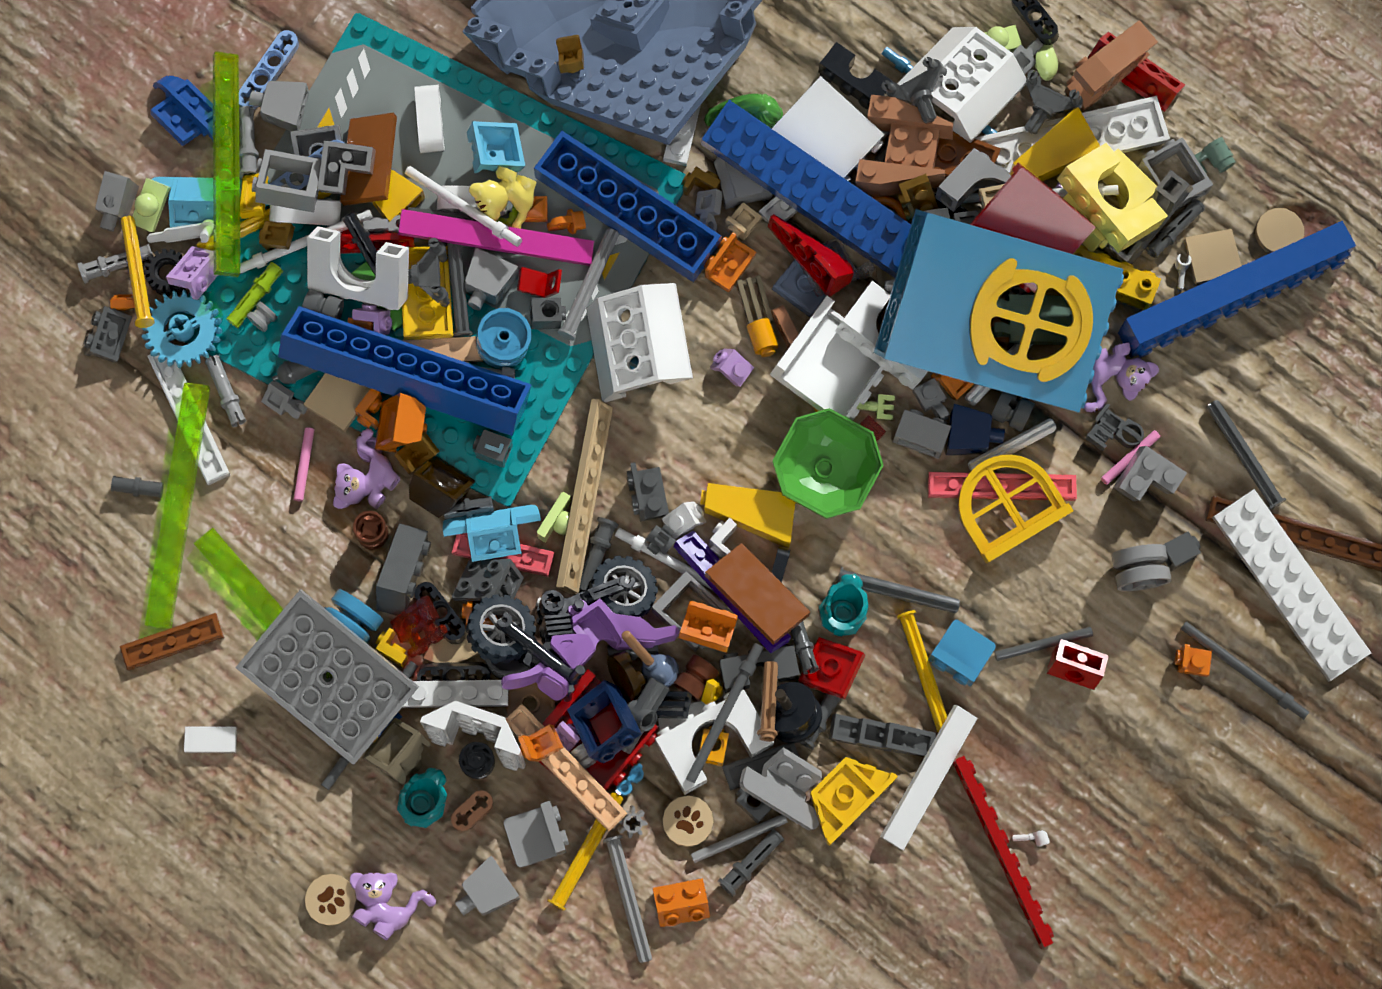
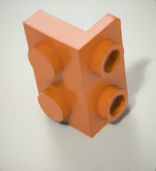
M733 232L729 238L725 236L718 246L720 250L716 256L711 255L704 265V268H706L705 277L728 293L757 253L737 240V234Z
M689 601L678 638L727 653L738 615L727 610L707 606L704 603Z
M703 878L653 888L660 927H671L691 921L697 922L710 917Z

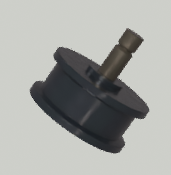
M788 682L777 686V691L775 692V730L778 732L776 738L785 743H799L810 738L818 730L822 721V708L815 699L814 694L807 686L797 682Z

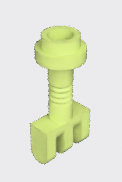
M878 394L877 402L867 401L864 405L859 403L856 408L858 410L876 411V419L893 420V415L884 414V410H894V405H885V400L895 401V396Z

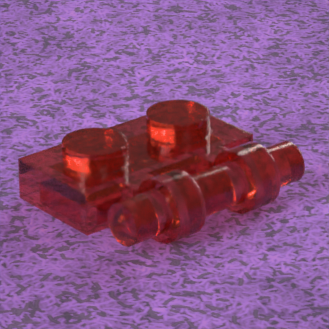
M429 596L421 597L390 621L400 643H407L409 641L411 648L407 650V653L411 658L424 654L431 644H437L443 639V635L448 632L445 625L441 624L437 628L435 627L433 622L440 617ZM422 631L426 634L423 639L419 636V633Z

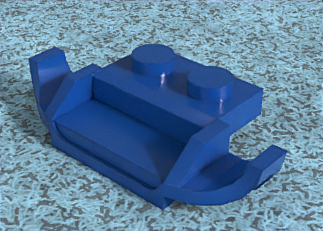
M165 76L154 82L153 87L163 90L166 93L165 100L151 109L150 115L182 146L200 134L204 137L208 135L216 149L226 144L225 126L220 110L188 79L183 80L176 76Z

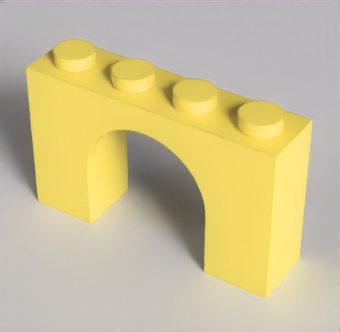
M1105 143L1066 166L1057 180L1095 227L1103 234L1108 243L1119 253L1158 229L1168 215L1153 198L1132 210L1117 209L1103 199L1098 189V182L1112 174L1121 162L1116 153Z
M1118 148L1115 153L1121 159V162L1113 173L1102 179V181L1107 186L1118 185L1119 194L1116 196L1119 201L1120 210H1132L1151 199L1157 185ZM1069 193L1063 197L1064 200L1088 218ZM1096 227L1082 244L1093 253L1098 247L1103 249L1109 243Z

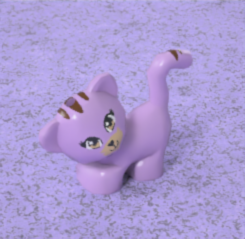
M1129 342L1116 345L1112 348L1113 354L1108 355L1106 348L1102 349L1099 359L1095 360L1093 367L1094 377L1091 382L1092 391L1097 401L1086 403L1084 405L1085 411L1097 412L1104 408L1107 398L1102 390V385L1112 376H1116L1124 397L1129 401L1135 399L1138 392L1142 391L1148 385L1151 378L1159 372L1158 366L1152 362H1145L1140 358L1126 359L1125 356L1131 350Z
M367 428L362 431L356 440L358 451L371 458L367 475L353 469L348 464H338L333 501L334 507L338 509L346 508L351 504H358L365 496H368L369 504L374 509H378L386 499L382 494V489L385 487L392 491L401 480L393 471L388 458L380 454L375 448L367 446L366 441L373 436L371 429Z
M373 872L363 875L361 873H353L350 877V884L355 890L356 899L364 904L366 908L356 910L352 918L364 927L370 922L376 924L373 932L384 940H388L395 931L408 923L411 915L416 911L418 901L423 900L429 907H433L436 904V899L431 893L420 890L412 893L406 907L389 906L387 902L391 898L392 890L397 885V874Z

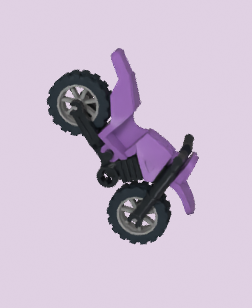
M614 556L612 560L608 558L602 565L600 564L591 579L589 589L570 598H564L556 590L546 591L541 597L535 612V618L533 615H530L529 607L527 605L524 607L521 604L522 601L517 598L514 600L509 595L499 597V594L492 595L489 599L487 597L483 598L480 604L477 603L470 613L466 632L468 633L467 641L472 645L471 649L475 653L478 652L480 658L484 660L489 659L491 663L498 664V662L508 664L511 660H518L519 663H523L530 669L503 677L501 681L503 689H517L536 682L538 688L553 700L563 699L569 702L572 700V693L575 689L573 685H576L578 679L585 673L583 666L592 658L599 641L605 640L616 650L631 649L621 637V634L627 630L644 648H653L656 645L675 641L679 634V628L676 625L654 628L642 619L645 614L649 613L655 602L658 587L655 586L657 580L655 576H652V570L648 566L645 567L642 561H635L630 556L625 558ZM639 588L641 596L631 590ZM628 596L636 600V602L629 603ZM494 615H503V616H502V618H500V619L497 620V618H496ZM489 617L494 625L483 624V622ZM535 620L540 625L539 632L543 645L538 643L534 637L536 632ZM483 630L493 631V634L488 638Z

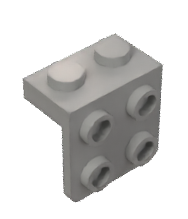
M550 801L541 803L540 808L504 820L509 843L516 864L520 868L567 853L565 846L569 845L565 830L559 831L557 821H560L561 817L557 805L552 807Z

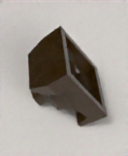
M435 455L413 474L409 484V499L440 518L449 512L462 497L467 496L475 480Z

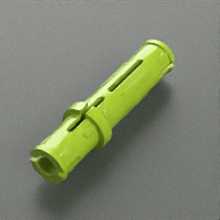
M270 262L260 277L254 279V284L226 320L239 329L247 318L246 315L252 312L266 293L269 294L271 286L283 273V270L275 263Z

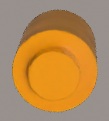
M764 318L749 323L746 328L755 354L761 355V357L775 354L778 343L770 320Z

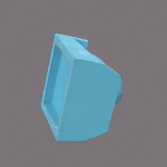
M472 121L467 131L468 143H472L474 173H478L482 169L496 172L498 166L519 173L525 167L517 123Z

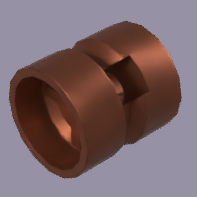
M364 511L355 518L353 531L359 543L364 548L370 550L383 547L389 537V531L383 517L374 511Z
M693 654L685 665L687 671L680 673L673 685L681 692H689L692 694L691 699L699 702L702 699L706 682L711 679L715 680L719 671L701 657Z

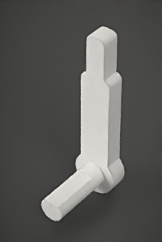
M207 219L198 224L166 228L162 232L150 233L147 236V240L149 243L160 241L170 243L200 238L202 243H206L210 236L218 232V225L215 221Z

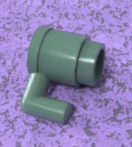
M1223 137L1212 141L1202 151L1194 155L1205 173H1207V170L1201 162L1207 158L1213 167L1217 168L1219 173L1228 170L1236 164L1233 158L1234 155Z

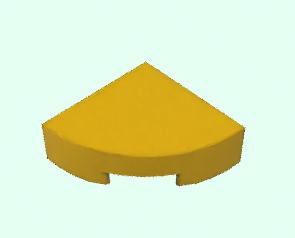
M714 679L706 682L701 699L703 703L708 705L723 695V687L720 686V683Z

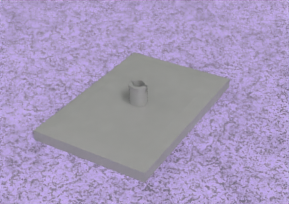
M302 589L298 591L235 667L353 765L419 688L417 684ZM326 672H330L333 678L327 679Z

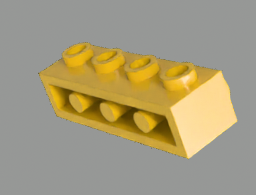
M1083 245L1074 252L1073 255L1122 268L1124 279L1121 287L1117 289L1116 300L1141 310L1150 308L1161 278L1156 277L1155 273L1147 270L1140 271L1127 262L1114 261L1104 253H1092Z

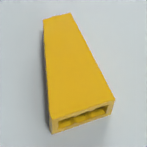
M1079 107L1072 110L1015 160L1009 174L1012 176L1014 173L1012 169L1019 162L1043 182L1062 173L1066 166L1100 147Z
M708 483L707 490H702L700 505H705L704 513L725 522L731 518L737 524V527L783 547H790L795 502L783 496L781 492Z

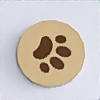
M678 797L670 802L664 812V831L668 838L679 846L692 847L701 844L712 831V811L707 803L698 797Z
M335 874L322 875L315 879L308 887L305 896L306 910L311 918L320 924L328 926L340 925L348 920L355 911L357 902L355 890L350 882L344 877Z

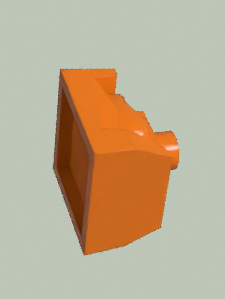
M403 393L383 401L375 449L395 453L399 446L421 441L422 433L427 431V424L424 423L426 407L416 398Z

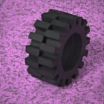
M162 249L160 254L158 250L154 252L155 257L150 255L148 258L149 263H145L146 270H144V275L151 288L156 290L158 294L164 293L167 296H170L173 290L177 293L180 289L182 292L183 287L170 285L168 281L162 280L159 277L161 267L167 264L176 266L182 259V254L176 253L173 249H170V252Z

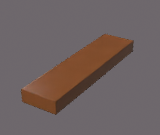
M216 613L121 645L120 649L126 668L130 671L225 637Z

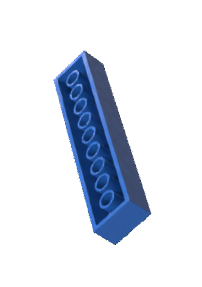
M728 100L701 139V145L896 278L911 224L737 104Z
M1340 221L1126 318L1118 331V335L1123 343L1129 342L1131 348L1129 356L1131 358L1137 355L1140 358L1150 354L1154 347L1159 345L1161 348L1166 347L1174 342V338L1179 336L1186 338L1195 333L1196 328L1201 326L1208 328L1214 325L1218 318L1224 316L1227 319L1236 315L1240 308L1246 306L1249 309L1256 306L1262 298L1272 299L1278 296L1284 288L1294 289L1303 283L1302 280L1306 278L1316 279L1323 275V271L1328 268L1332 270L1340 268L1345 264L1344 261L1351 257V252L1356 247V244L1344 222Z
M300 306L281 334L279 358L392 396L399 393L416 398L425 407L513 436L527 406L532 384Z

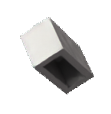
M904 410L893 443L939 459L951 426L946 425L947 422L940 418L930 419L924 417V414L918 410Z

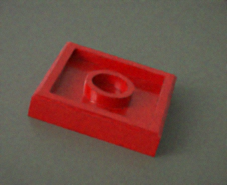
M819 637L813 649L819 670L812 674L808 670L807 675L802 672L798 681L805 686L845 700L865 654L859 650Z

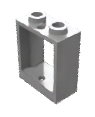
M1184 138L1177 141L1172 139L1166 142L1162 149L1157 152L1154 150L1147 152L1141 157L1142 160L1138 166L1158 186L1160 180L1151 167L1177 154L1195 182L1192 185L1194 189L1177 210L1191 203L1193 199H1199L1208 194L1213 186V183Z
M265 149L263 159L259 158L256 173H259V176L254 177L252 183V192H256L255 202L314 213L319 193L318 182L322 159ZM269 168L310 175L307 190L303 191L265 184Z
M687 571L652 606V612L667 626L676 625L679 628V633L681 627L665 611L688 588L710 607L729 611ZM683 640L695 652L699 648L702 650L706 648V646Z

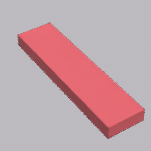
M467 533L456 535L452 555L471 559ZM520 544L521 554L492 558L511 559L520 571L549 577L555 553Z

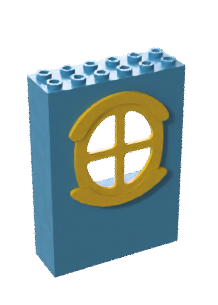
M916 209L873 353L890 361L1080 412L1081 407H1084L1087 400V386L1094 377L1093 367L1095 360H1098L1101 355L1102 347L1100 344L1102 338L1109 329V322L1107 321L1110 312H1113L1116 306L1115 295L1117 289L1123 283V269ZM1022 283L1036 284V293L1028 314L1023 315L997 306L996 303L999 296L1007 289ZM1048 288L1058 291L1069 304L1073 316L1070 326H1062L1039 318V312ZM993 317L1005 318L1024 325L1022 339L1018 352L1015 355L1007 353L996 342L990 326ZM1040 328L1066 336L1067 341L1064 347L1054 355L1040 360H1029L1027 358L1028 348L1035 329Z

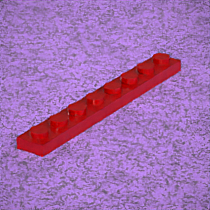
M965 756L955 759L952 764L1040 949L1053 944L1051 939L1054 937L1053 931L1048 923L1044 924L1040 916L1043 914L1039 902L1037 900L1033 901L1030 895L1031 885L1027 877H1022L1018 869L1020 862L1014 852L1010 853L1007 846L1009 839L1003 829L999 830L996 823L998 816L992 806L989 807L985 800L987 793L982 783L978 784L974 777L976 770L971 760L967 761Z

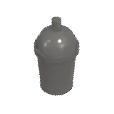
M283 361L277 368V375L273 376L272 379L273 381L280 380L284 384H295L296 381L318 370L294 362Z

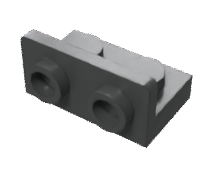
M106 306L99 309V311H95L90 323L94 325L92 332L86 335L83 347L86 348L84 355H95L114 363L118 362L132 316Z

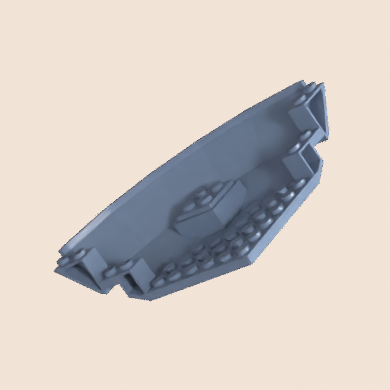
M477 0L471 7L475 17L468 21V25L462 32L501 71L507 75L512 72L526 77L529 90L550 104L669 145L745 50L756 26L754 10L762 0ZM579 35L584 53V69L576 73H560L556 39Z

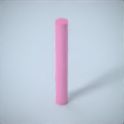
M305 428L293 499L295 501H303L314 436V429Z
M1155 430L1152 431L1101 477L1102 482L1108 485L1125 470L1137 449L1141 446H1152L1160 438L1159 433Z

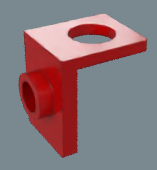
M521 267L517 291L541 298H549L558 294L562 270L557 269L547 274ZM554 278H555V284H554V287L552 288V282H553V280H554Z

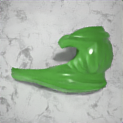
M746 94L729 99L771 129L783 117L782 108L779 107L774 98L767 94ZM728 100L708 109L709 112L705 115L704 119L706 126L712 125Z

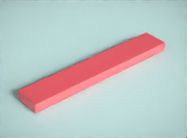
M928 472V498H959L961 486L969 473ZM995 473L1007 494L1033 479L1029 474ZM1048 474L1064 501H1076V475ZM986 476L980 479L972 494V499H999ZM1037 482L1010 498L1011 500H1048Z

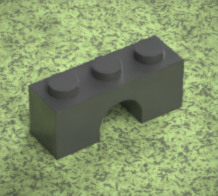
M786 643L773 653H770L768 650H762L755 664L756 667H764L765 662L774 661L778 664L777 683L799 679L800 673L794 645L788 646ZM751 650L748 651V654L738 656V653L726 654L723 656L724 659L719 660L725 693L730 692L740 673L739 667L742 661L747 659ZM749 677L742 690L750 688Z

